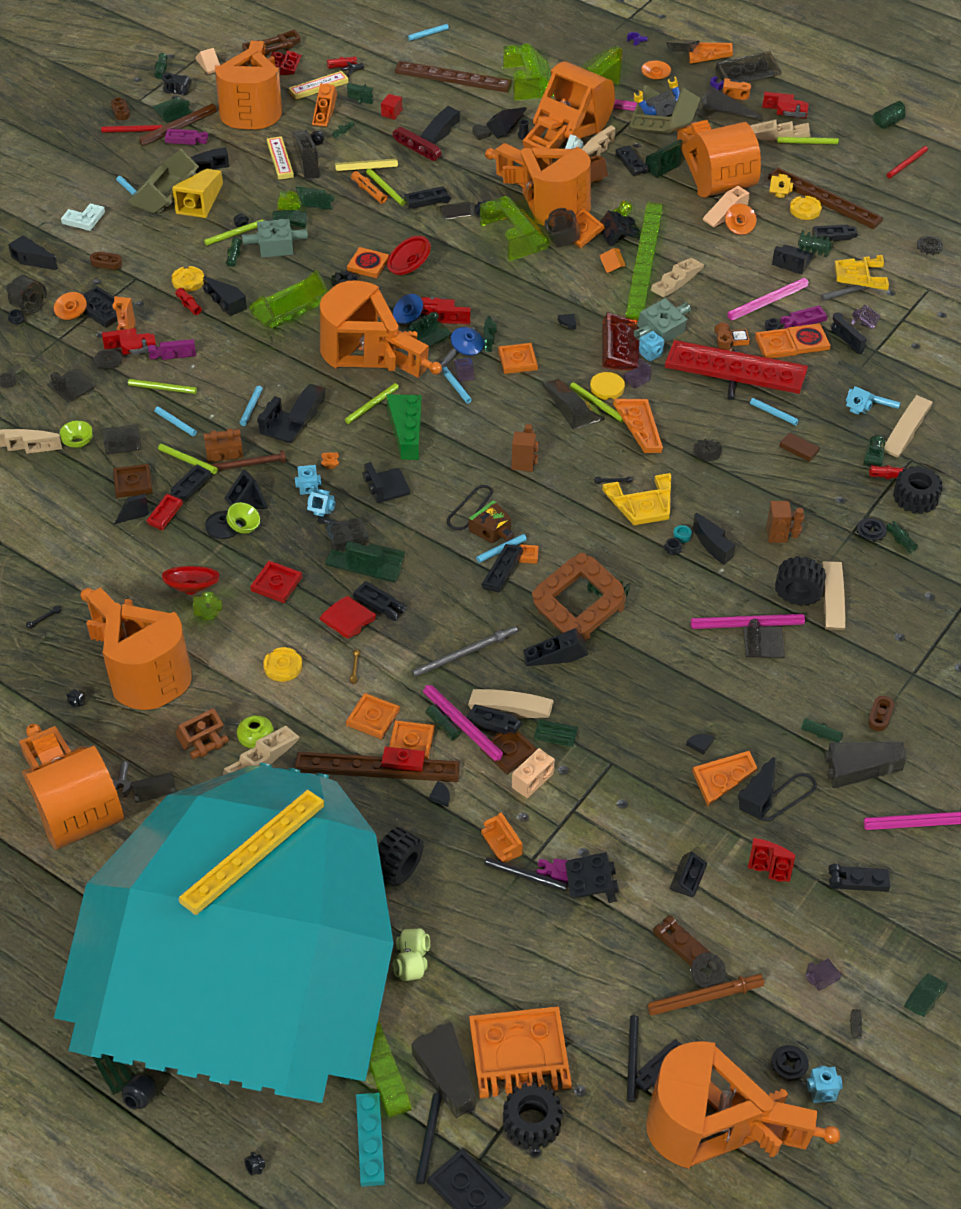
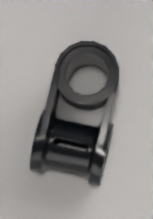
M172 73L162 75V80L164 81L163 91L165 93L186 95L192 84L188 76Z

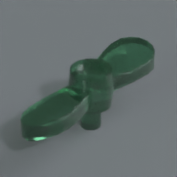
M349 122L345 126L338 125L339 129L335 130L332 136L337 138L342 133L345 134L348 129L353 127L354 122Z

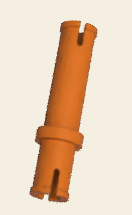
M358 171L352 173L351 179L362 190L367 191L380 204L386 202L387 196L375 187L367 177L362 176Z

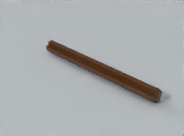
M210 104L139 137V142L142 146L165 136L167 129H180L217 111L216 106Z

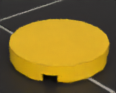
M798 196L790 203V212L796 218L811 220L821 214V203L814 197L805 196V198H801V196Z
M188 266L185 269L181 267L172 274V284L176 289L181 287L186 292L195 291L202 287L204 273L197 267Z
M612 372L598 373L593 376L590 384L592 394L603 400H608V398L617 399L623 394L625 386L622 377Z
M276 648L270 654L268 653L263 660L264 672L267 677L278 682L290 681L296 678L303 668L302 657L292 648Z

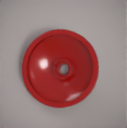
M413 236L396 246L387 261V267L390 272L395 275H406L420 268L430 254L431 244L429 240L424 236Z
M202 566L174 567L162 573V580L166 585L188 595L204 591L214 586L220 579L218 571Z

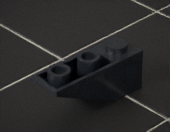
M527 108L502 110L492 116L486 125L496 138L502 135L505 137L511 132L510 129L517 125L516 121L524 116L523 113Z
M24 235L8 244L11 258L20 264L52 270L58 269L55 255Z
M205 276L203 277L202 287L204 292L211 296L212 300L220 306L223 312L233 316L247 309L246 296L237 287Z
M576 628L523 650L526 666L569 663L588 655L586 641Z
M772 757L768 763L762 766L761 771L752 777L749 785L742 789L738 795L739 810L760 820L772 807L776 777L775 757Z

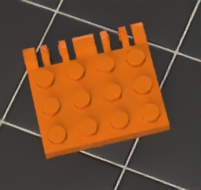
M559 1006L469 1016L479 1099L489 1098L487 1081H491L492 1096L498 1097L499 1089L496 1080L505 1079V1092L507 1095L512 1093L511 1078H515L516 1087L521 1089L522 1084L527 1083L528 1086H532V1076H536L537 1086L541 1087L542 1084L545 1085L542 1075L548 1074L551 1075L552 1089L558 1090L557 1073H560L562 1090L572 1088Z

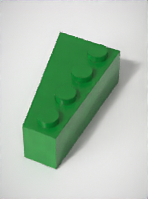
M386 394L387 412L390 416L401 460H419L422 397L421 395Z

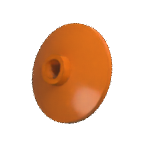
M649 61L643 64L641 71L648 78L663 79L670 75L671 68L662 61Z
M735 204L727 210L725 223L731 232L745 235L754 229L756 215L748 205Z
M78 292L63 294L56 300L54 312L60 319H75L85 311L87 306L86 299Z

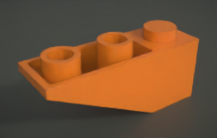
M320 83L312 121L313 126H328L337 98L335 85Z

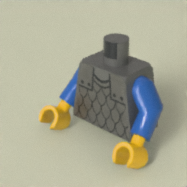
M674 77V82H670L668 79L669 87L672 90L647 100H643L642 91H639V96H636L634 93V101L639 103L645 115L668 116L673 113L680 94L676 77Z

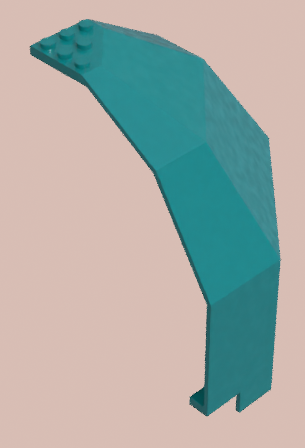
M259 763V766H248L167 795L86 884L54 1016L55 1019L75 1023L69 1051L96 1058H102V1054L114 1056L113 1061L130 1065L134 1064V1060L145 1062V1068L164 1072L166 1067L178 1069L177 1074L198 1078V1074L210 1076L209 1081L230 1085V1081L233 1080L242 1082V1088L262 1091L263 1087L275 1089L274 1094L319 1103L323 1102L328 1074L366 1081L393 948L392 930L376 833L337 781L330 780L329 775L317 773L316 775L300 773V770L288 768V770L272 768L270 764ZM306 790L311 791L324 800V807L197 915L179 903V897Z

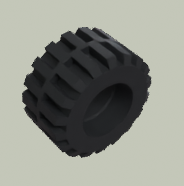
M910 466L909 469L905 468L902 472L900 471L897 476L893 493L894 501L898 503L900 508L903 507L905 511H911L914 514L915 512L923 514V512L928 513L930 510H934L939 503L943 482L940 476L935 474L933 470H928L926 467L921 468V466Z
M799 556L784 560L779 566L775 582V591L778 592V596L783 597L784 601H788L793 605L797 604L798 606H808L810 603L814 604L816 601H819L823 594L826 580L825 569L821 567L820 563H816L813 559H807L808 557L800 558Z
M402 827L392 829L378 845L383 880L392 886L401 885L412 875L420 862L424 849L423 841Z
M527 1083L522 1084V1088H514L513 1094L509 1093L507 1101L504 1102V1131L507 1132L509 1140L514 1139L516 1146L522 1144L523 1149L528 1150V1146L533 1147V1150H538L540 1145L545 1148L548 1146V1141L553 1143L555 1136H558L560 1133L562 1122L560 1099L558 1096L554 1097L555 1092L552 1089L547 1091V1086L543 1084L541 1087H537V1083H532V1086H528ZM526 1110H537L545 1118L538 1123H529L524 1121L519 1115Z

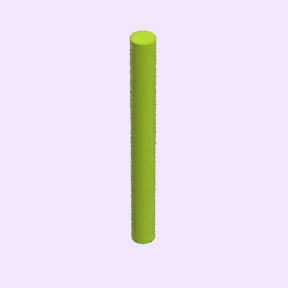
M777 137V143L838 144L839 141L838 138Z
M367 169L366 173L401 206L405 204V200L372 169Z
M263 219L205 239L204 243L208 246L256 229L257 222H261Z
M135 379L128 380V386L190 394L197 393V387Z
M571 383L570 388L620 422H623L618 411L576 383Z
M394 383L345 418V422L350 424L384 400L386 394H392L398 390V384Z
M159 444L158 450L194 466L198 464L211 471L212 474H216L218 471L217 467L164 444Z

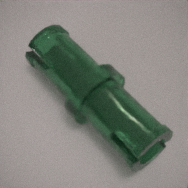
M160 53L158 61L155 63L154 77L156 79H162V75L167 68L166 62L168 57L165 53Z
M238 237L232 238L231 246L227 250L226 265L229 267L236 266L237 258L241 253L240 246L242 240Z
M895 521L887 525V531L894 536L895 541L901 544L908 553H912L911 549L914 552L918 548L917 543L909 537V533L906 530H902Z
M436 705L428 707L426 714L436 723V727L442 730L452 741L457 739L461 731L452 724L450 717L444 715Z
M805 718L801 725V730L815 734L819 739L825 738L840 744L844 732L827 727L825 723L820 724Z

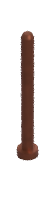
M282 450L280 454L210 465L217 467L218 470H225L276 461L286 463L285 452Z

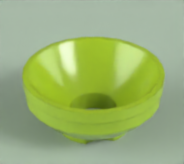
M71 421L60 429L62 442L72 448L84 447L93 436L92 427L84 421ZM77 438L83 439L80 442H73Z
M240 502L231 505L226 515L227 522L235 531L246 534L253 532L258 527L260 516L251 505ZM240 520L245 524V526L240 527L236 524L235 521Z
M258 715L249 716L238 725L237 737L243 746L254 748L257 740L273 733L274 729L272 723L267 718ZM252 722H258L260 724V726L256 729H251L249 727V725Z

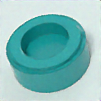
M679 525L674 528L673 538L678 539L681 543H687L691 540L692 530L688 526Z

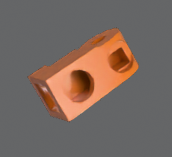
M724 78L722 98L746 100L750 96L751 85L747 82H732L730 79Z

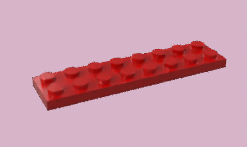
M677 340L673 341L665 362V368L797 394L801 392L808 370L806 365Z

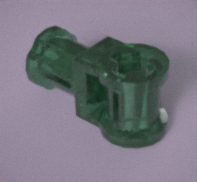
M875 435L870 438L864 466L868 464L882 467L885 449L883 447L886 444V440L880 435Z

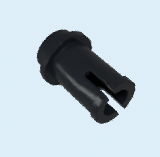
M526 119L519 121L518 137L521 140L529 133V122Z

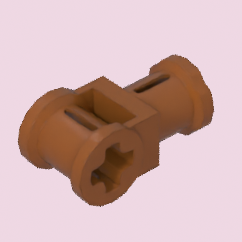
M724 322L718 323L714 328L717 334V348L732 351L731 342L733 337L730 334L729 325Z

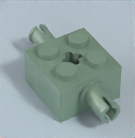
M289 219L257 222V234L242 235L243 245L258 243L261 258L293 255V240L308 239L307 229H290Z
M664 298L641 311L637 323L639 329L634 331L635 338L640 340V337L654 331L664 339L665 344L684 333L688 320L684 315L691 311L690 305L685 302L675 308Z

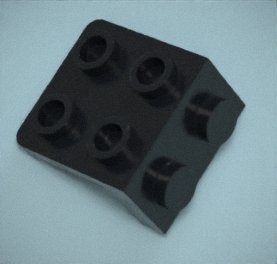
M608 210L600 220L605 227L601 232L608 245L613 246L621 234L637 240L642 239L640 229L637 228L635 220L630 216L626 217L619 212Z
M789 245L776 246L772 265L794 273L803 274L813 258V253Z
M274 396L271 402L267 403L265 410L257 418L260 434L286 443H292L304 425L288 421L290 413L282 411L281 398Z
M371 462L364 464L363 479L367 482L370 494H373L376 503L410 494V488L399 468L376 473Z
M607 852L566 861L569 891L573 899L606 893L609 903L617 902L616 893L620 891L618 881L613 879V875L616 874L614 862H610Z

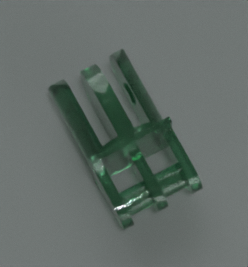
M350 82L347 84L348 98L358 100L359 104L362 102L372 104L374 102L372 99L373 88L366 86V83L364 86Z

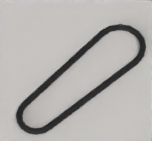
M480 485L477 488H475L473 492L448 516V526L454 530H462L467 528L469 526V521L463 527H454L449 523L450 518L467 502V500L478 489L483 487L488 488L490 490V493L475 512L477 513L479 510L482 509V507L491 497L493 493L492 488L488 485Z
M798 773L791 777L774 792L773 797L799 776L808 777L812 780L814 786L811 791L769 818H762L761 821H770L812 794L817 786L815 779L805 773Z

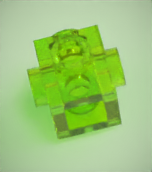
M280 190L277 211L285 215H296V211L300 210L301 206L299 195L294 191L285 192Z
M202 592V595H195L193 597L194 616H203V619H214V616L219 615V611H222V600H219V595H214V592ZM206 603H209L211 607L208 608Z

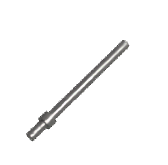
M513 626L503 631H496L490 637L412 670V675L414 677L420 676L495 642L505 641V638L518 633V629L516 626Z

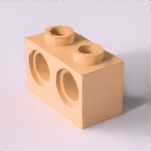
M538 748L512 773V788L528 799L554 774L555 759Z

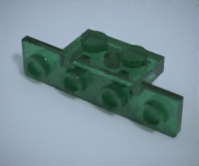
M349 541L345 546L346 553L331 549L325 561L326 566L394 583L397 581L402 570L400 566L384 563V552L382 549Z

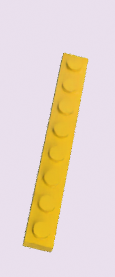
M306 790L179 897V903L197 915L324 807V800L311 791Z

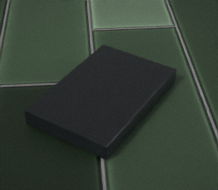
M98 286L83 294L87 302L83 314L105 328L118 321L116 310L113 309L114 296Z
M463 1149L458 1151L427 1178V1183L452 1209H503L511 1202V1197Z

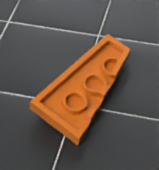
M614 399V407L643 452L662 453L663 446L648 399Z

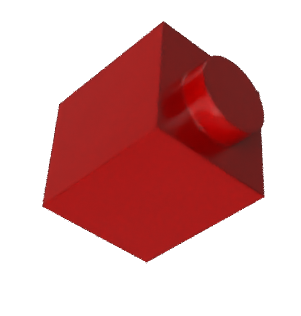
M388 94L381 102V116L395 120L402 111V97Z

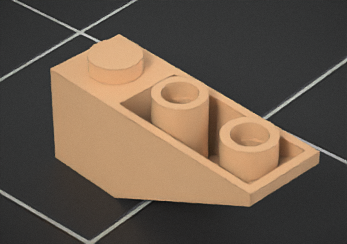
M740 186L729 190L703 217V221L712 227L725 222L726 212L731 206L735 204L748 205L749 192Z

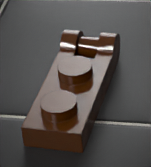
M671 915L664 918L661 925L658 924L653 928L654 934L697 972L712 959L713 954L677 924ZM671 930L673 933L669 935L666 931Z

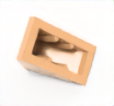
M214 48L201 51L196 56V60L207 74L214 73L215 65H220Z

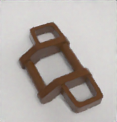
M293 29L278 34L276 37L262 40L265 44V56H268L270 52L280 49L290 50L294 45L301 42L300 35ZM250 42L242 44L243 51L249 49ZM277 42L280 43V44H276V45L269 46V47L267 46V45H270V44H273V43H277Z

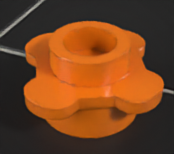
M329 452L321 455L323 458L321 465L325 468L333 469L339 465L337 460L339 458L338 453Z

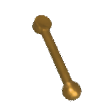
M357 649L353 651L352 676L349 678L351 684L357 683L356 670L358 656L360 655V651Z

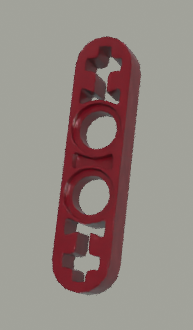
M398 127L392 133L398 143L431 161H436L442 156L438 146L403 127Z

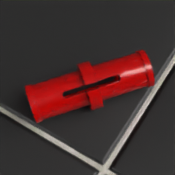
M342 56L338 59H327V68H343L349 66L347 64L348 61L351 64H357L356 56L346 58Z
M178 288L175 295L182 301L183 306L188 308L193 315H199L202 308L195 302V298L189 295L184 288Z
M871 465L869 476L883 477L890 480V478H897L900 471L902 472L905 468L891 467V465L886 467Z

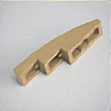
M776 120L750 125L756 138L760 140H777V137H810L809 123L793 126L792 121L777 124Z
M609 126L590 139L582 150L590 158L597 155L601 156V153L608 149V144L615 141V128Z
M693 258L675 264L671 272L662 276L661 281L652 284L651 291L666 297L690 281L704 268V264Z
M916 395L883 447V452L899 458L914 438L916 430L922 424L924 416L932 406V401Z
M27 429L0 430V447L7 446L8 451L25 449L26 454L62 449L58 433Z
M823 561L822 568L825 569L826 573L822 598H824L825 630H845L842 562Z
M473 689L468 706L472 709L476 704L514 715L516 719L548 718L554 702L549 698L514 691Z
M284 726L257 740L255 747L241 754L238 762L224 768L223 775L248 766H259V763L272 764L290 749L300 737L287 726Z

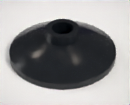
M218 511L208 517L205 527L210 536L217 539H228L239 533L228 524L226 518L228 511ZM236 520V524L242 527V521Z

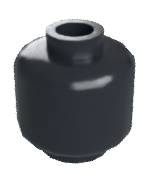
M135 1074L130 1078L122 1089L123 1102L127 1107L143 1109L151 1102L157 1092L153 1078L143 1074Z

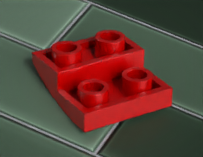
M288 50L286 55L275 51L271 53L275 60V67L279 68V75L295 74L301 59L300 54Z
M346 596L328 608L320 616L319 620L340 633L343 637L349 639L359 634L362 626L373 622L376 614L349 596Z
M753 838L748 868L756 871H768V879L790 882L795 854L775 843Z

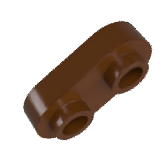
M121 97L114 98L111 101V107L115 118L118 120L128 119L130 111L126 100Z
M94 252L90 255V262L94 267L117 270L122 266V258L118 254Z
M879 696L875 699L868 719V725L871 729L875 731L887 729L894 708V702L891 698Z

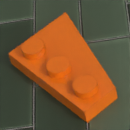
M689 42L688 44L690 64L731 57L733 55L732 43Z
M746 751L693 767L692 772L706 804L709 806L757 771V766L750 751Z

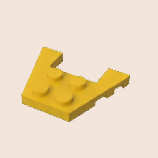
M877 255L875 259H870L868 256L863 257V260L855 261V258L835 261L834 268L837 282L888 290L889 288L888 277H870L868 267H883V255Z
M671 473L655 476L654 481L657 490L623 495L619 482L602 485L603 492L633 525L669 520Z

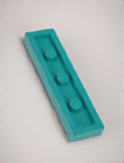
M379 1093L356 1094L361 1187L385 1185Z

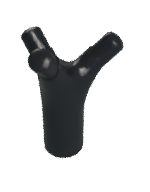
M348 61L347 64L349 66L340 68L341 71L349 70L347 75L350 76L353 71L364 69V64H351Z

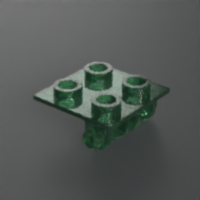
M179 97L152 106L166 123L193 113L188 107L190 102L185 99L181 100Z
M295 187L303 206L333 210L331 202L334 201V196L326 193L325 190Z
M431 312L427 316H423L422 319L419 318L417 321L410 323L408 329L405 330L407 332L416 331L417 340L429 347L452 335L447 328L437 321L439 318L437 312Z

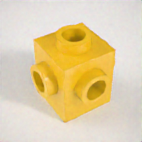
M783 174L772 176L769 194H775L777 198L788 196V192H792L793 183H790L791 178Z

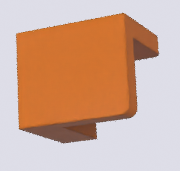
M613 248L599 255L607 273L626 266L619 248Z

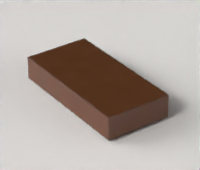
M790 432L782 439L779 447L809 462L818 454L820 447Z

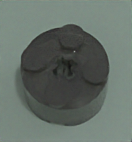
M558 208L553 210L549 214L548 219L545 220V228L550 240L557 247L569 245L579 240L581 228L572 210Z
M21 275L6 287L8 301L13 307L32 314L38 312L43 307L44 303L42 302L47 296V290L44 284L26 275Z

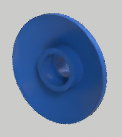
M408 294L399 299L393 309L395 320L400 324H409L416 320L423 309L422 299L416 294Z
M460 327L454 330L451 335L453 347L461 354L472 356L480 353L483 349V338L474 329Z

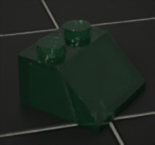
M681 139L646 156L645 164L649 167V173L658 178L680 166Z

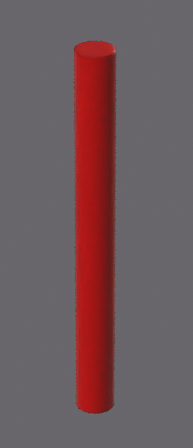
M163 125L101 127V132H148L163 127Z
M923 146L888 172L887 177L890 179L927 152L928 148Z

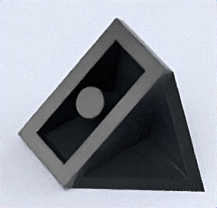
M243 469L224 499L230 505L241 502L249 504L255 509H268L256 480Z
M140 494L125 498V503L114 524L148 516L146 495Z

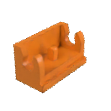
M115 296L113 309L116 310L118 319L117 330L134 328L135 318L131 298Z
M502 812L483 823L485 828L481 830V834L499 861L506 863L522 855L523 843Z

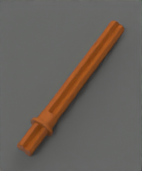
M761 973L744 978L739 976L736 980L649 1002L647 1008L649 1014L653 1016L740 992L746 994L748 990L763 987L765 982Z

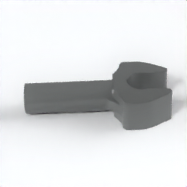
M126 761L121 762L118 780L113 781L116 791L119 788H123L124 797H127L132 789L131 783L126 781L129 763Z

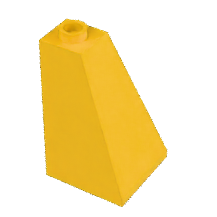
M205 169L174 185L172 190L176 214L207 218L223 184L222 171Z

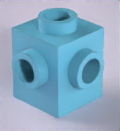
M654 331L640 337L639 354L649 362L662 356L664 339Z
M854 386L852 393L850 392L846 398V406L850 407V412L857 415L860 412L865 414L872 407L873 402L871 400L874 394Z
M316 465L298 466V477H295L296 488H300V495L318 492V486L321 485V476L316 473Z
M319 489L318 492H311L307 501V510L314 511V515L323 517L324 514H331V511L335 508V496L329 495L330 491Z
M819 1066L812 1069L810 1078H807V1088L811 1092L813 1103L837 1100L839 1090L842 1089V1079L840 1075H837L835 1067Z

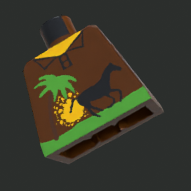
M494 500L469 518V532L490 543H495L500 538L509 541L514 536V532L511 531V517Z

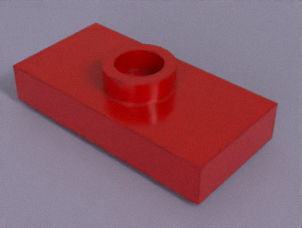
M166 494L146 520L147 524L163 531L183 505L182 500Z
M385 746L381 767L422 772L425 751Z

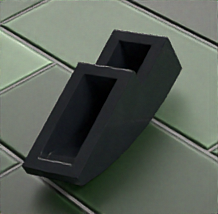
M447 106L430 122L420 137L433 144L438 143L450 134V128L460 122V111Z
M226 147L205 151L190 157L199 166L195 171L196 173L205 169L214 170L229 167Z
M309 384L292 407L288 421L303 425L317 413L318 406L325 400L326 388Z
M695 513L693 529L704 548L716 560L725 565L734 557L735 544L725 538L726 531L702 515Z

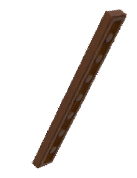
M399 61L395 68L396 74L506 93L509 92L512 85V80L405 61Z
M779 167L768 176V179L771 180L772 176H778L779 174L788 175V178H791L790 183H793V191L803 196L814 197L822 205L869 228L875 229L883 220V217Z
M297 752L295 769L300 770V773L458 782L460 761L424 759L421 772L381 767L382 757Z

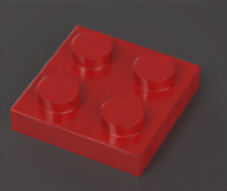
M268 561L251 584L250 589L252 592L285 603L302 579V572Z

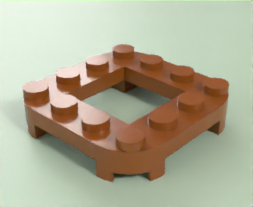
M579 553L568 560L532 592L534 604L540 615H544L561 633L576 628L585 641L591 638L590 633L616 611L621 613L625 608L624 604L626 602L623 585L597 560L585 553ZM579 577H582L583 579L586 578L603 596L575 618L555 597Z

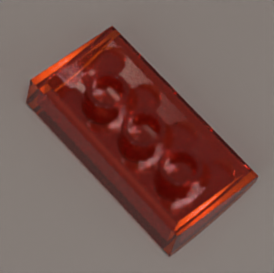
M607 312L602 321V367L614 370H637L639 368V340L634 336V331L639 329L637 326L638 321Z

